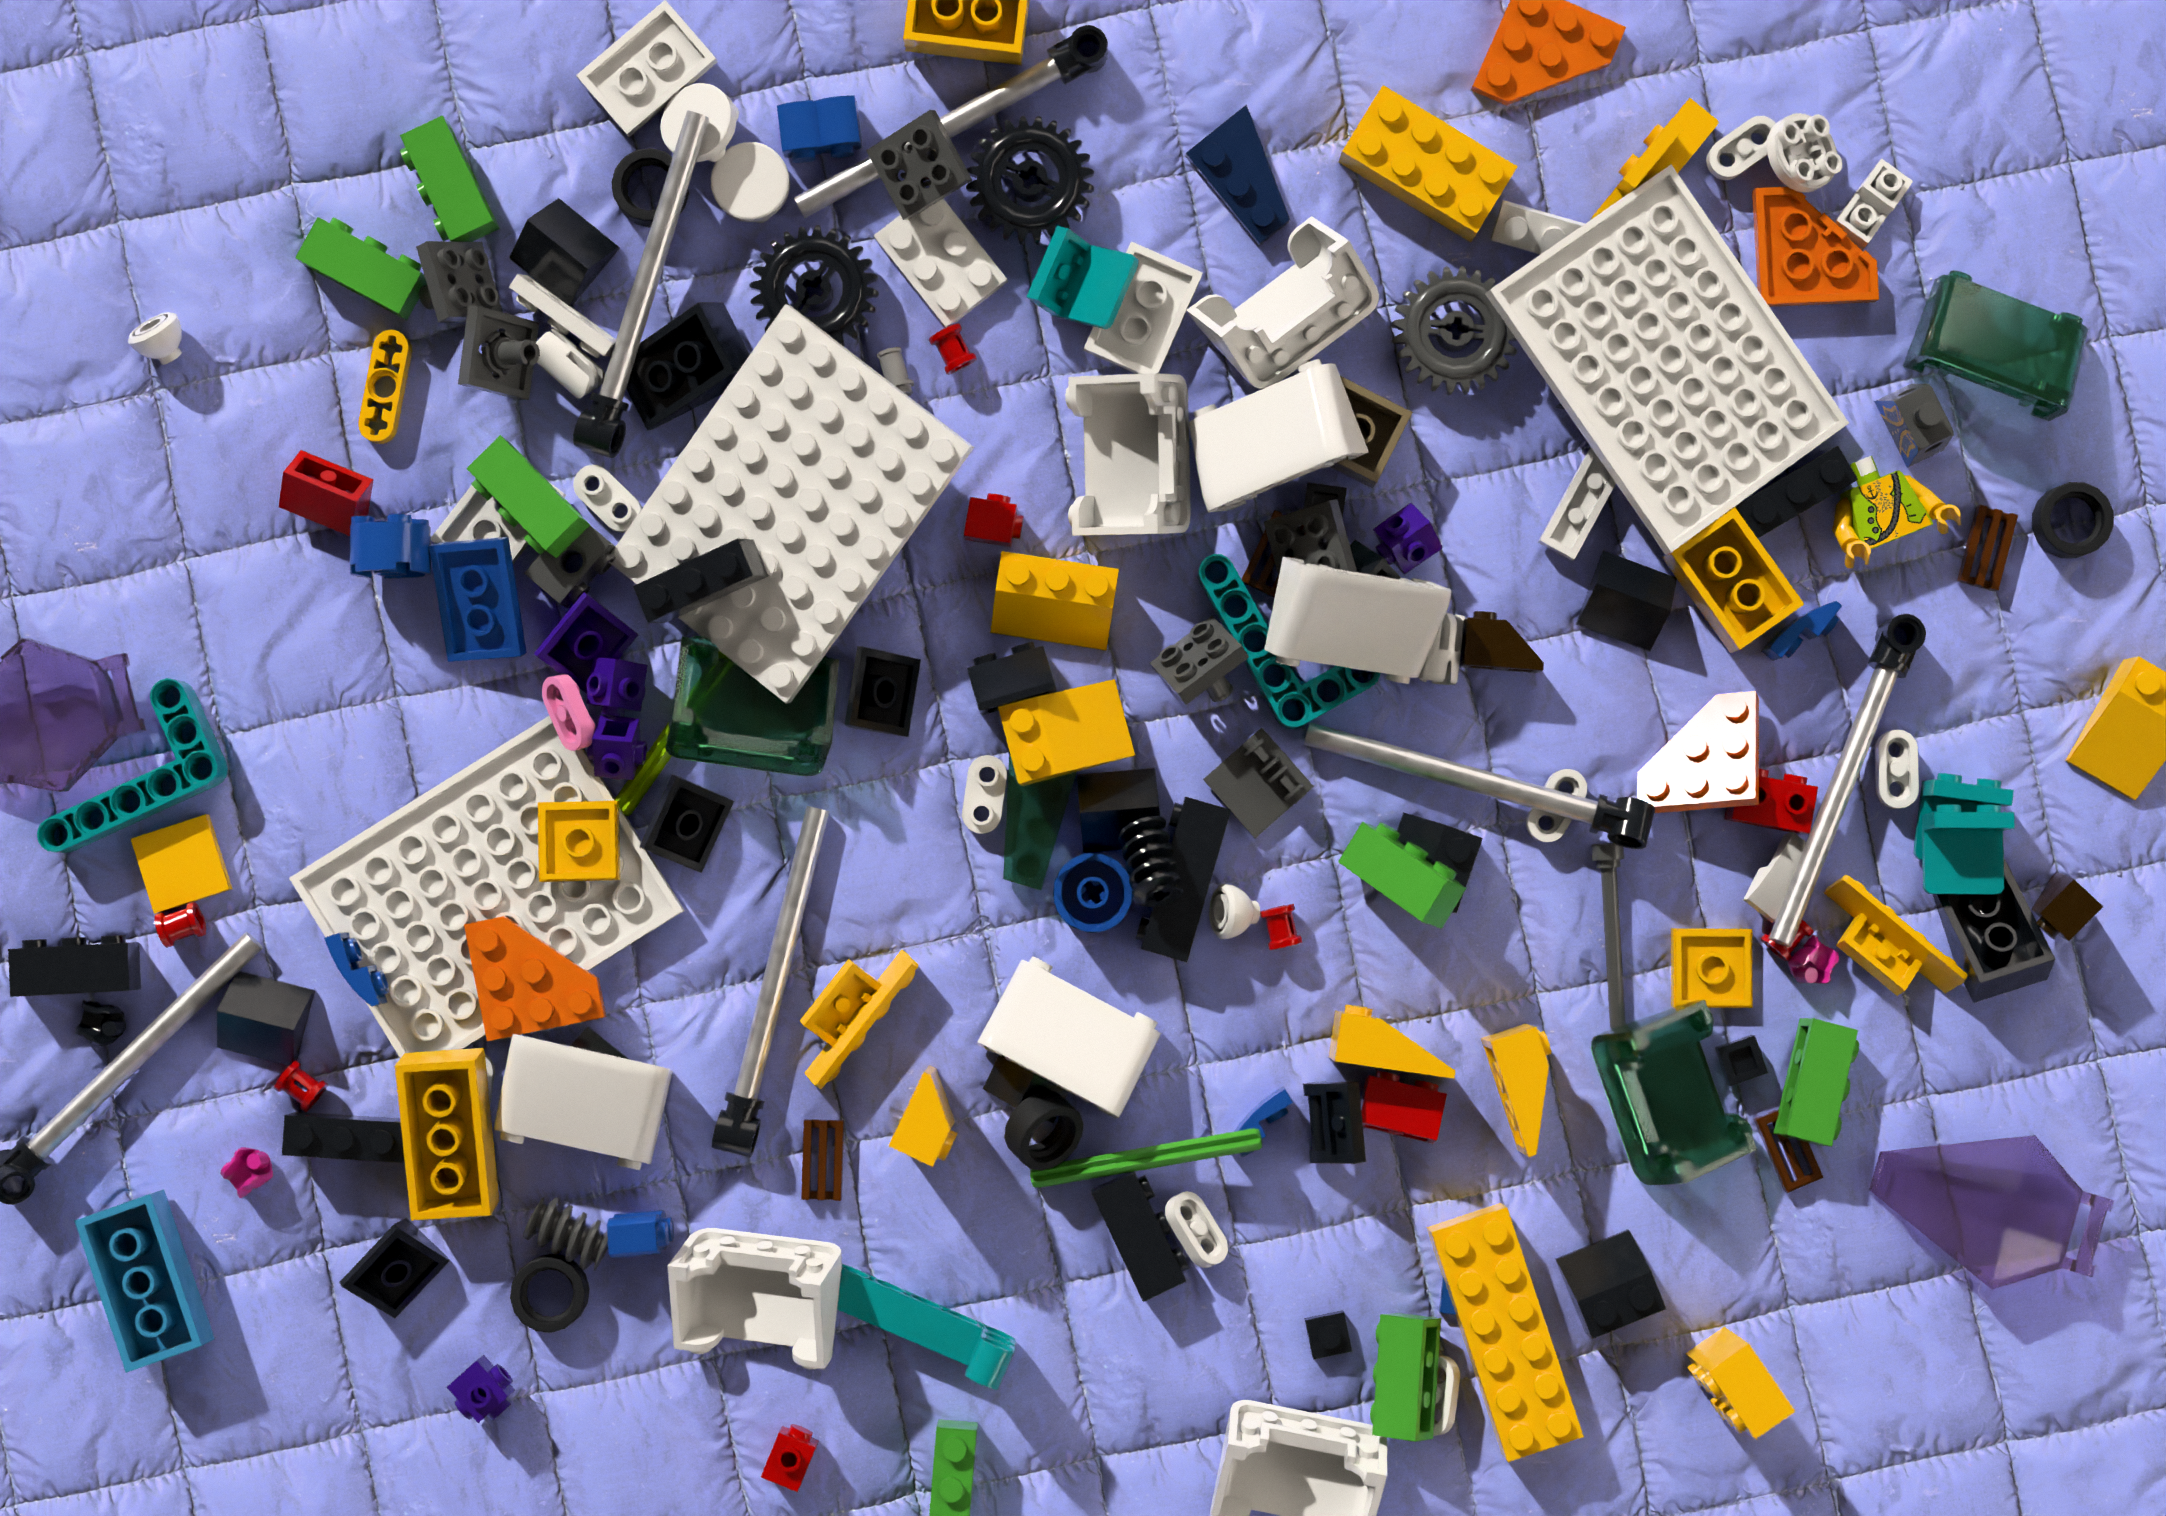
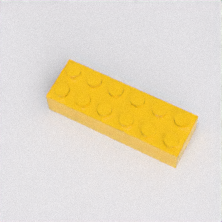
M1498 1203L1426 1227L1456 1313L1455 1316L1501 1454L1506 1461L1510 1462L1584 1437L1508 1208L1504 1204Z

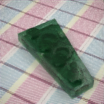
M1009 751L1003 879L1042 891L1077 772L1020 786Z

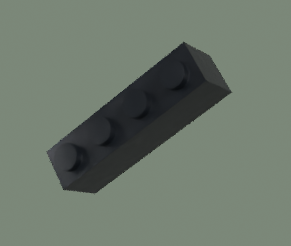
M1184 797L1183 804L1175 802L1169 825L1176 828L1172 842H1167L1166 844L1173 847L1174 852L1170 858L1177 862V868L1173 872L1178 873L1181 878L1180 883L1176 887L1184 891L1183 895L1173 903L1162 907H1152L1149 918L1142 916L1135 938L1142 941L1141 949L1180 961H1188L1231 813L1230 809L1189 797Z

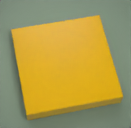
M619 801L538 803L539 882L620 880Z
M209 814L131 838L154 914L233 889Z
M1671 928V1007L1753 1008L1752 929Z

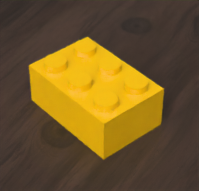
M908 0L903 35L905 51L1022 65L1030 0Z
M1735 507L1676 550L1662 557L1730 653L1741 650L1804 605V602Z
M1726 1327L1721 1328L1685 1353L1692 1363L1687 1367L1688 1371L1700 1387L1703 1386L1708 1394L1711 1393L1713 1395V1398L1709 1401L1722 1420H1726L1731 1427L1734 1426L1739 1434L1745 1431L1754 1439H1757L1796 1412L1750 1344Z

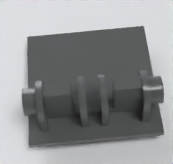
M1263 728L1258 730L1203 779L1254 838L1259 836L1314 787Z

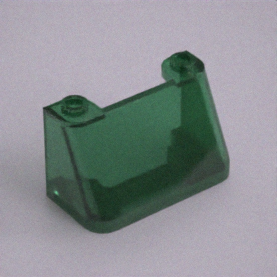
M1952 270L1949 275L1937 277L1934 280L1903 366L1920 373L1923 372L1926 366L1938 370V375L1945 377L1948 374H1952L2019 400L2018 405L2027 407L2033 404L2031 415L2046 421H2051L2067 413L2074 395L2088 328L2082 324L2083 319L2067 312H2061L2059 315L1972 282L1973 278L1970 275L1960 271Z
M682 636L666 739V752L669 755L684 760L798 776H813L821 773L832 744L839 659L828 658L825 655L792 702L785 703L731 659L718 658L719 648L710 639L703 636H693L691 638Z
M1705 1000L1691 1001L1611 1029L1593 1037L1591 1041L1592 1055L1630 1165L1637 1178L1647 1185L1686 1184L1757 1150L1749 1122L1738 1114L1724 1112L1700 1041L1711 1036L1714 1019Z

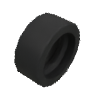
M654 148L638 149L625 156L615 168L611 181L613 197L622 213L635 224L651 227L656 210H644L632 203L628 196L627 186L629 179L636 170L643 166L654 165L668 172L672 156L664 151ZM689 189L687 190L681 212L684 210L686 206L687 199L689 196Z
M2069 482L2047 491L2037 501L2032 513V530L2037 542L2048 553L2060 558H2078L2097 551L2109 539L2114 527V512L2108 498L2098 488L2085 482ZM2078 498L2090 506L2095 519V527L2092 534L2086 540L2079 543H2067L2055 535L2050 524V514L2053 507L2060 500Z
M1043 1091L1026 1098L1014 1109L1006 1123L1004 1138L1009 1150L1030 1169L1043 1171L1056 1167L1073 1153L1082 1137L1084 1123L1080 1113L1059 1093ZM1059 1116L1054 1130L1047 1138L1029 1146L1034 1131L1049 1118Z
M547 1254L534 1258L518 1271L512 1282L510 1300L513 1311L524 1325L535 1331L552 1333L565 1329L581 1316L588 1304L590 1288L586 1274L577 1262L566 1261V1256ZM544 1270H556L566 1275L573 1288V1299L569 1308L562 1314L553 1317L543 1316L534 1311L527 1298V1288L532 1277Z

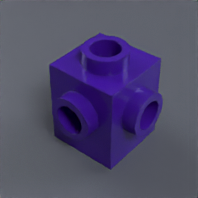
M1412 503L1373 528L1380 543L1375 546L1376 551L1389 565L1394 563L1404 575L1443 548L1431 522Z
M593 657L591 672L587 681L586 704L600 706V714L624 717L625 710L641 712L642 701L646 692L645 681L648 665L620 659Z
M600 715L592 737V744L587 747L588 760H593L594 776L615 780H634L638 765L645 764L647 755L646 741H641L640 719Z
M485 1355L477 1359L447 1386V1389L457 1399L455 1405L461 1414L469 1420L474 1418L477 1423L487 1415L492 1420H495L511 1405L506 1398L515 1391L510 1385L513 1380L509 1373L499 1364L494 1366Z

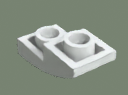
M1881 159L1835 220V223L1847 233L1846 236L1855 245L1863 250L1887 216L1895 209L1913 181Z
M1794 832L1784 834L1769 865L1758 869L1743 899L1772 923L1776 921L1806 841Z

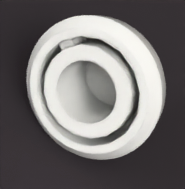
M166 312L159 314L134 329L129 335L128 343L139 354L147 358L158 359L161 365L168 364L182 354L179 349L182 338L180 321L175 313Z
M1229 884L1219 885L1211 897L1209 906L1210 924L1217 937L1220 939L1233 938L1246 931L1250 924H1257L1260 918L1259 903L1251 901L1249 896L1236 886Z

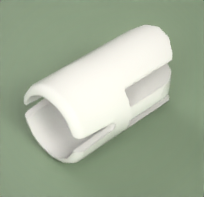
M553 328L551 329L552 332H546L536 342L540 350V356L536 363L577 399L584 397L603 384L604 370L561 332Z
M1451 613L1445 614L1419 675L1421 681L1427 682V680H1432L1434 684L1454 685L1457 683L1465 616L1453 615Z

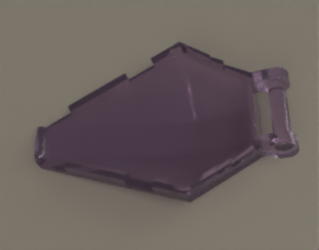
M22 638L0 657L2 659L0 662V782L29 785L34 788L58 792L69 791L118 738L146 731L144 719H139L127 667L130 666L127 653L94 660L31 638ZM108 671H111L113 680L107 673Z
M2035 1135L1880 1151L1869 1187L1872 1193L1991 1289L2061 1268L2093 1277L2096 1265L2092 1263L2107 1211H2112L2114 1204L2112 1199L2083 1191ZM2083 1203L2090 1205L2091 1208L2077 1258L2072 1259L2065 1255L2079 1205Z

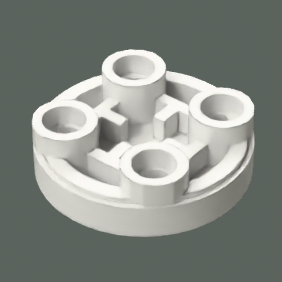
M706 83L689 85L677 92L666 105L660 126L662 139L667 148L674 153L686 111L689 110L709 117V122L696 162L707 160L716 162L725 155L726 146L733 137L736 121L739 117V110L730 98L717 87Z
M1802 113L1791 114L1778 121L1768 135L1767 155L1774 173L1787 187L1798 192L1807 193L1823 187L1842 169V159L1837 154L1835 143L1829 133V123L1820 114L1814 116Z
M744 142L728 148L725 155L715 162L711 173V189L720 208L730 217L743 222L764 223L776 214L786 202L790 190V177L783 159L777 152L764 144Z

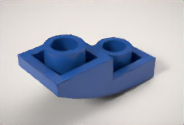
M1834 601L1801 615L1780 630L1761 652L1773 661L1782 658L1784 655L1787 658L1791 657L1803 642V639L1799 637L1800 634H1803L1810 640L1818 637L1820 634L1825 637L1832 631L1840 619L1835 614L1842 605Z
M348 932L325 937L328 950L337 968L351 988L370 1006L388 1003L385 995L389 993L386 976L382 970L377 971L376 965L359 967L358 961L362 960V954L355 938L350 939Z
M1281 1087L1262 1100L1246 1115L1235 1131L1255 1128L1259 1129L1262 1138L1266 1137L1259 1122L1266 1119L1267 1123L1270 1124L1289 1113L1286 1107L1293 1102L1286 1089ZM1254 1151L1244 1152V1153H1239V1154H1240L1241 1157H1244V1156L1249 1155L1250 1153H1252V1152H1254Z

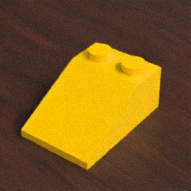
M2139 656L2124 659L2065 761L2126 797L2136 800L2166 761V672Z
M1115 679L1036 696L998 707L1015 774L1020 786L1135 756Z
M1346 1004L1345 1012L1335 1010L1329 1058L1333 1061L1455 1079L1456 1071L1382 1019L1372 1016L1373 1009Z
M1522 1024L1482 1037L1481 1041L1517 1150L1527 1157L1537 1155L1549 1070L1546 1056L1552 1054L1544 1031L1539 1032L1535 1026Z

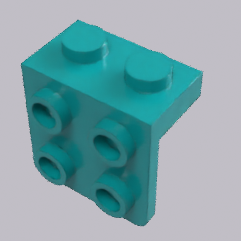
M1057 226L1026 297L1052 316L1101 329H1109L1114 323L1139 265V260L1132 254L1090 245L1069 228Z
M1938 773L1937 780L1922 781L1913 850L1914 856L1922 860V815L1937 812L1936 805H1961V812H1976L1977 805L2012 806L2014 790L2001 788L2002 781L1978 778L1977 784L1973 785L1962 783V776L1946 773Z
M1947 804L1936 805L1937 812L1922 815L1923 889L1926 893L1996 895L2004 890L2003 831L2015 828L2014 812H2001V805H1977L1976 812H1961V805Z

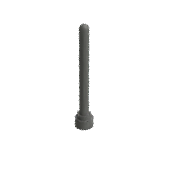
M1615 843L1592 844V861H1596L1597 868H1601L1610 1028L1612 1031L1620 1033L1626 1027L1617 867H1621L1620 859H1624V848Z

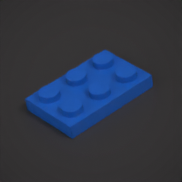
M509 537L443 542L430 545L429 550L448 662L521 657L525 655L527 651Z

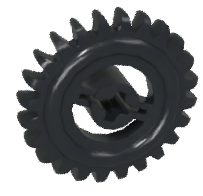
M1021 116L1019 127L1015 128L1009 120H1005L1004 133H1001L996 128H991L990 132L993 141L979 140V145L984 150V153L973 152L970 155L971 159L978 163L979 166L967 168L970 176L977 178V180L968 183L966 190L969 192H979L970 200V205L972 207L984 206L978 214V219L982 221L992 217L989 225L990 232H994L1002 225L1004 226V240H1008L1011 234L1016 231L1018 232L1019 244L1023 245L1027 234L1031 233L1035 244L1039 245L1042 232L1045 231L1050 239H1052L1056 226L1070 229L1067 221L1068 217L1077 222L1081 221V215L1076 206L1089 208V201L1081 194L1094 191L1093 185L1083 181L1086 178L1093 177L1094 170L1082 167L1083 164L1090 160V155L1087 153H1076L1082 147V141L1075 140L1069 143L1070 129L1067 128L1058 134L1056 133L1057 121L1055 120L1051 121L1044 128L1040 116L1036 117L1032 126L1028 125L1025 116ZM1034 152L1042 154L1050 159L1058 170L1059 183L1048 179L1045 168L1037 161L1027 160L1015 165L1010 163L1009 160L1021 153ZM1031 175H1035L1037 177V184H1032L1029 189L1024 188L1023 179L1028 180ZM1003 176L1013 181L1015 194L1025 202H1036L1043 198L1044 195L1052 198L1041 206L1029 208L1017 205L1003 191L1001 177Z
M819 225L815 226L812 236H808L805 228L801 226L798 230V238L794 239L789 232H784V245L774 240L771 241L770 244L775 253L773 255L764 252L760 253V258L766 263V266H756L752 269L756 275L761 277V280L751 282L749 285L752 290L761 293L750 301L753 306H763L756 314V319L758 321L770 319L765 327V332L784 305H789L786 299V283L789 275L798 266L807 262H822L818 270H809L798 278L796 282L798 300L793 308L805 317L809 310L821 311L826 309L833 299V289L829 280L836 271L842 280V296L838 305L830 313L821 317L806 318L842 346H845L843 334L845 333L855 340L858 339L854 325L869 326L862 312H876L875 307L866 300L879 296L877 290L867 287L868 284L878 280L877 275L864 273L865 270L872 266V260H858L863 253V247L856 246L848 249L851 243V236L846 235L838 242L836 241L837 231L835 228H832L824 237ZM820 284L823 294L821 296L814 294L809 299L810 296L807 288L809 286L816 288Z

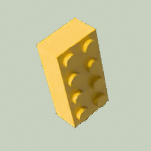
M1382 85L1342 150L1338 161L1470 243L1518 167Z
M484 1048L404 1053L395 1064L411 1220L491 1216L499 1203V1191Z

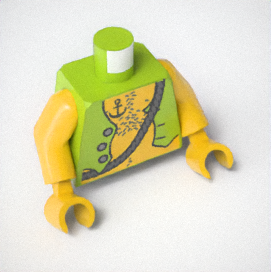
M1869 456L1850 464L1858 478L1856 481L1858 486L1840 495L1841 500L1836 505L1832 532L1842 551L1846 553L1845 566L1851 569L1854 567V557H1861L1865 565H1868L1871 549L1933 525L1931 519L1937 520V529L1941 534H1947L1949 531L1945 520L1951 519L1957 525H1961V514L1959 508L1955 505H1946L1931 490L1910 475H1903L1900 470L1881 477L1873 457Z

